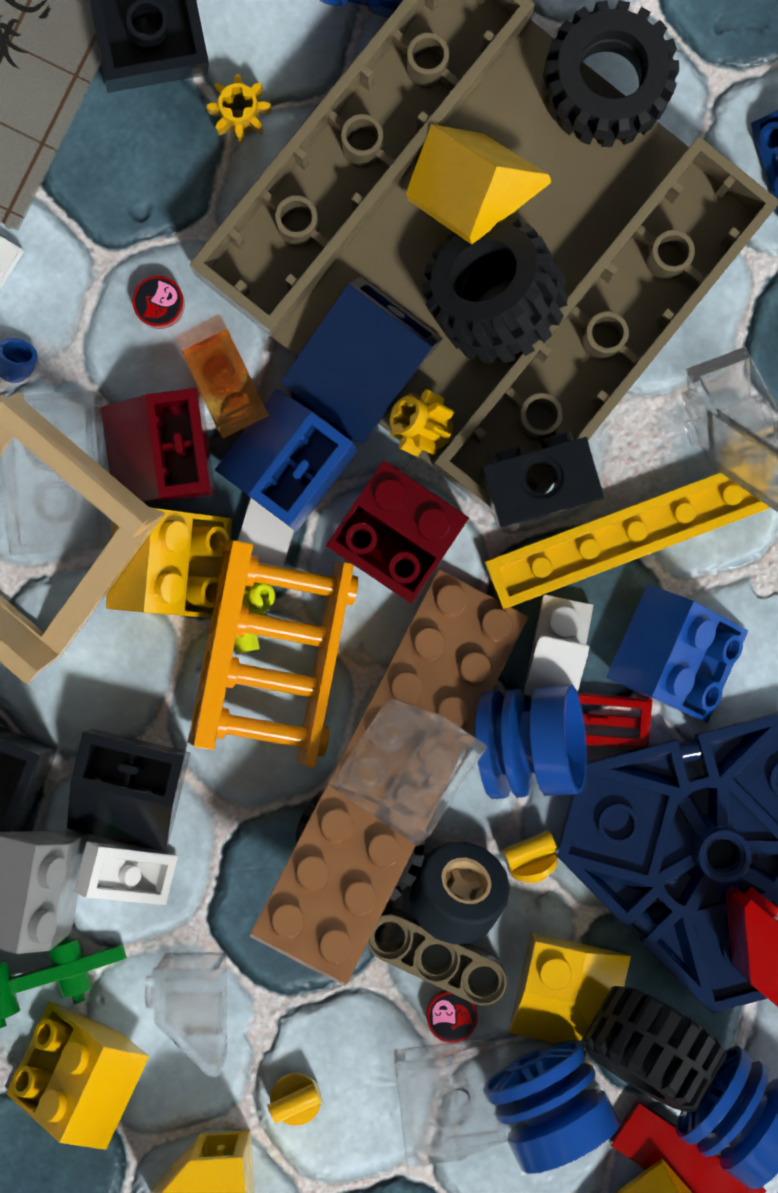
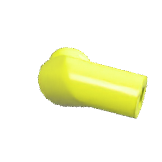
M256 582L253 587L246 586L242 606L248 607L249 613L264 615L275 601L274 588L271 585ZM245 633L243 638L236 637L234 644L235 655L260 650L258 635Z

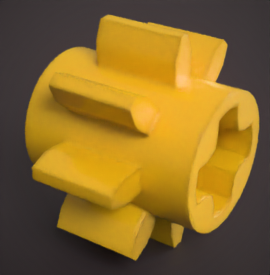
M236 74L234 83L226 87L216 83L214 86L219 96L218 103L212 102L207 104V110L209 115L222 116L215 127L217 134L221 136L230 130L236 133L239 143H243L245 134L253 130L262 135L264 130L259 121L260 115L272 113L270 103L265 101L257 102V99L263 93L262 84L257 82L250 88L243 84L240 74ZM237 101H245L247 108L243 110V117L237 118L233 116L232 110H235Z
M428 389L422 393L421 397L410 391L407 396L401 398L394 405L390 414V426L392 428L390 435L401 440L399 449L418 457L422 450L434 455L436 450L441 449L448 443L454 428L451 418L454 415V411L443 406L445 398Z

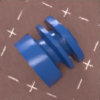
M574 685L535 688L530 711L526 698L520 689L507 690L505 697L500 690L482 692L478 700L476 712L475 747L481 781L486 794L491 799H504L509 796L510 791L516 798L528 796L532 788L534 774L539 789L544 796L579 794L583 791L587 769L586 732L582 705Z
M575 1039L562 1041L524 1054L496 1073L484 1085L483 1092L488 1102L493 1105L499 1104L494 1112L497 1121L502 1124L519 1122L508 1133L507 1141L521 1170L527 1174L546 1172L573 1162L598 1148L610 1139L619 1128L618 1117L605 1091L599 1088L584 1090L594 1079L595 1070L592 1065L582 1063L585 1060L586 1052L582 1043Z
M734 1046L725 1051L727 1057L697 1111H681L675 1132L688 1145L697 1144L696 1147L699 1153L705 1157L715 1156L721 1151L719 1164L722 1169L744 1186L753 1190L761 1188L778 1174V1079L768 1083L769 1069L760 1061L752 1062V1057L740 1046Z

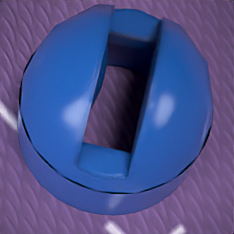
M4 339L0 341V377L10 383L23 382L34 371L37 351L30 343L22 339Z

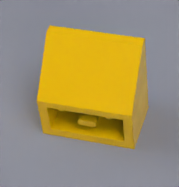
M157 509L166 512L107 593L106 609L211 618L225 543L227 540H231L233 518ZM114 522L112 537L119 528Z
M49 1001L40 1022L34 1030V1035L22 1061L13 1075L6 1094L59 1143L106 1150L149 1059V1055L122 1033L58 1003Z
M250 1130L199 1134L153 1187L151 1193H254Z

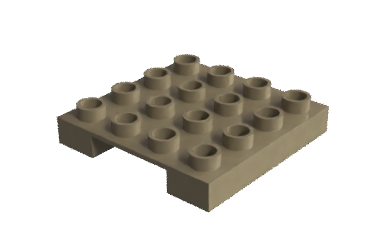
M403 0L189 265L197 278L295 357L299 356L348 283L359 277L364 278L443 339L435 351L422 363L379 424L388 432L392 430L390 426L391 411L394 405L401 398L407 396L410 391L421 397L422 393L428 389L445 398L443 406L454 411V415L451 417L454 424L452 436L444 447L436 450V454L432 455L422 450L419 457L493 515L480 472L483 466L491 464L489 455L517 446L520 447L522 455L542 449L540 440L571 431L573 440L586 436L589 440L778 206V199L700 136L689 147L657 121H655L652 129L645 135L638 133L633 142L623 145L621 139L615 140L612 147H601V140L595 138L588 145L580 142L581 133L574 130L569 136L561 129L563 120L560 117L553 120L548 111L550 100H544L542 88L545 78H542L553 37L532 21L535 7L532 1ZM583 61L581 62L580 73L590 90L599 96L610 99L626 97ZM431 124L484 133L550 176L551 183L509 215V217L519 219L522 226L528 223L535 228L539 236H542L565 277L567 286L564 290L568 295L567 306L559 308L564 316L559 326L551 325L549 328L552 336L545 343L541 340L537 341L532 345L535 351L527 356L522 351L516 353L514 361L503 363L500 357H496L492 364L482 363L478 355L473 360L464 356L461 350L456 349L425 304L427 299L423 295L422 284L428 281L424 275L426 265L435 262L432 253L438 245L444 247L449 242L447 236L453 232L409 202L406 196L408 185ZM513 278L504 279L491 285L483 292L478 302L490 300L501 294L510 285ZM535 465L527 470L526 483L533 492L545 494L553 485L554 476L547 467ZM520 525L515 526V527H511V528H509V529L513 532V531H515Z

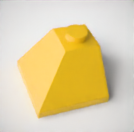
M531 932L509 1033L555 1044L574 1039L581 1042L613 986L624 987L631 955Z

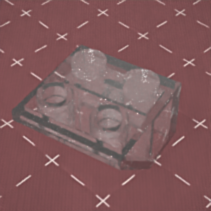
M388 698L329 786L419 846L430 836L487 746L442 715Z

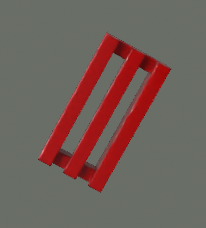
M578 693L581 704L640 708V718L583 713L585 724L639 728L638 738L586 734L587 745L630 749L649 747L652 699Z

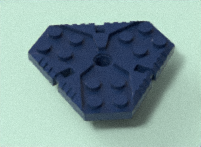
M778 712L696 733L695 740L679 744L678 740L673 739L650 745L649 747L587 762L583 791L579 794L571 795L556 851L557 857L627 928L632 925L642 935L639 940L711 1013L768 999L753 987L731 963L725 892L731 885L735 886L743 894L752 887L778 908ZM700 759L704 775L688 779L684 763ZM717 840H728L732 846V855L729 861L719 867L712 866L707 858L710 846ZM659 897L668 908L655 920L646 909Z

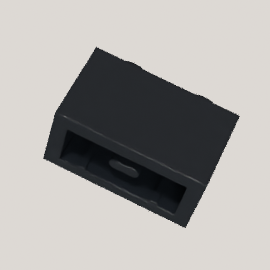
M96 729L83 731L70 782L67 829L167 852L191 752Z

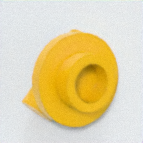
M549 830L501 849L510 876L518 881L527 883L540 882L546 879L558 865L555 851L556 844Z
M290 1073L284 1075L275 1083L271 1091L270 1104H267V1107L275 1124L282 1121L288 1125L298 1126L310 1122L317 1115L323 1100L319 1086L311 1077L302 1073Z

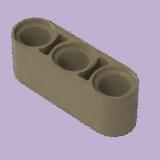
M395 908L384 909L367 943L373 955L473 1004L481 1006L492 1005L501 999L506 990L507 980L503 965L495 955L471 943L450 944L435 939L421 928L414 916ZM393 922L402 927L405 934L400 943L394 946H386L377 940L375 932L383 923ZM440 944L450 951V959L444 966L433 968L424 963L421 958L422 953L430 945ZM481 966L490 967L497 974L496 980L491 987L480 990L470 985L468 979L474 969Z

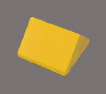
M431 124L408 185L406 196L409 202L470 244H474L498 222H502L551 183L549 174L484 133Z

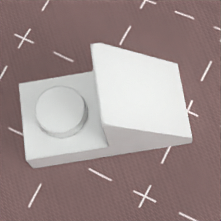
M543 595L523 692L525 697L532 698L535 688L574 685L578 692L589 653V646L586 643L594 605Z
M103 838L101 843L87 841L74 892L85 898L166 905L178 856L169 852Z

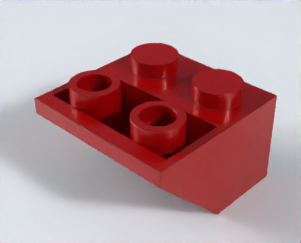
M731 885L725 892L731 963L753 987L778 1007V908L752 887L743 894L735 886Z

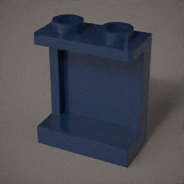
M359 277L348 283L280 383L290 390L289 396L310 411L317 410L331 421L330 426L350 441L354 442L356 440L363 445L377 431L381 420L422 363L432 355L443 338L364 278Z

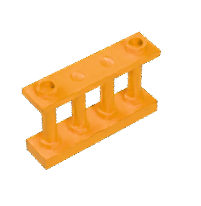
M227 540L187 742L193 747L214 750L216 738L224 739L225 735H232L299 747L296 761L305 766L315 768L317 757L325 755L329 742V727L323 725L346 605L352 606L354 604L358 590V576L352 575L354 565L346 562H334L332 576L261 563L258 556L252 555L254 544ZM256 582L328 596L322 626L249 613V608L242 606L245 587H253ZM248 633L318 646L313 676L240 664L239 658L232 657L236 637L243 638L244 634ZM235 684L308 697L303 727L229 714L228 708H222L226 687L234 688Z

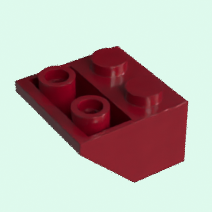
M197 387L145 394L101 407L109 473L147 505L216 495L203 395Z
M383 460L326 544V547L412 604L469 520V517Z

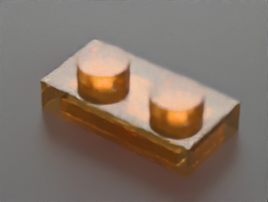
M227 329L181 351L222 438L269 416Z

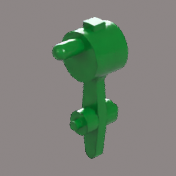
M67 936L53 949L48 951L52 962L51 965L11 977L7 960H0V1029L7 1026L5 1018L21 1010L16 993L57 981L61 998L71 996L73 1004L85 1001L84 992L92 989L88 971L126 959L124 945L119 944L83 955L79 938L69 940Z

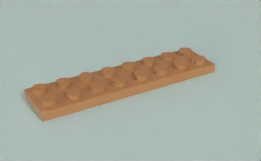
M440 569L437 571L249 937L342 986L348 984L476 725L478 700L482 692L493 690L529 618L527 615L511 607L503 610L500 601Z

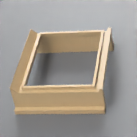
M18 392L7 398L2 394L0 395V458L15 437L119 526L116 533L45 632L0 595V662L28 685L38 673L64 654L166 512L151 508L143 503L25 402V396Z

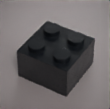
M89 0L108 93L206 76L208 74L209 60L196 0Z

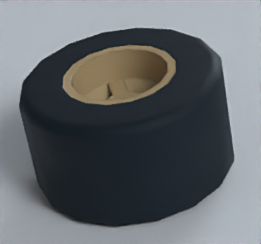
M466 841L448 842L433 849L423 861L409 894L412 914L422 929L435 939L450 944H470L485 937L507 906L510 885L507 872L499 860L486 849Z

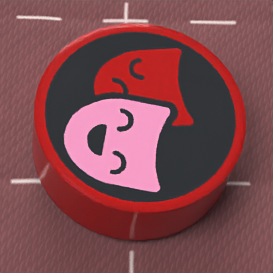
M152 276L140 282L133 294L132 304L136 315L145 325L151 328H169L176 324L183 315L185 309L184 295L179 286L167 277Z
M446 990L436 993L427 1006L428 1027L434 1036L444 1042L456 1043L463 1041L476 1028L478 1021L476 1005Z

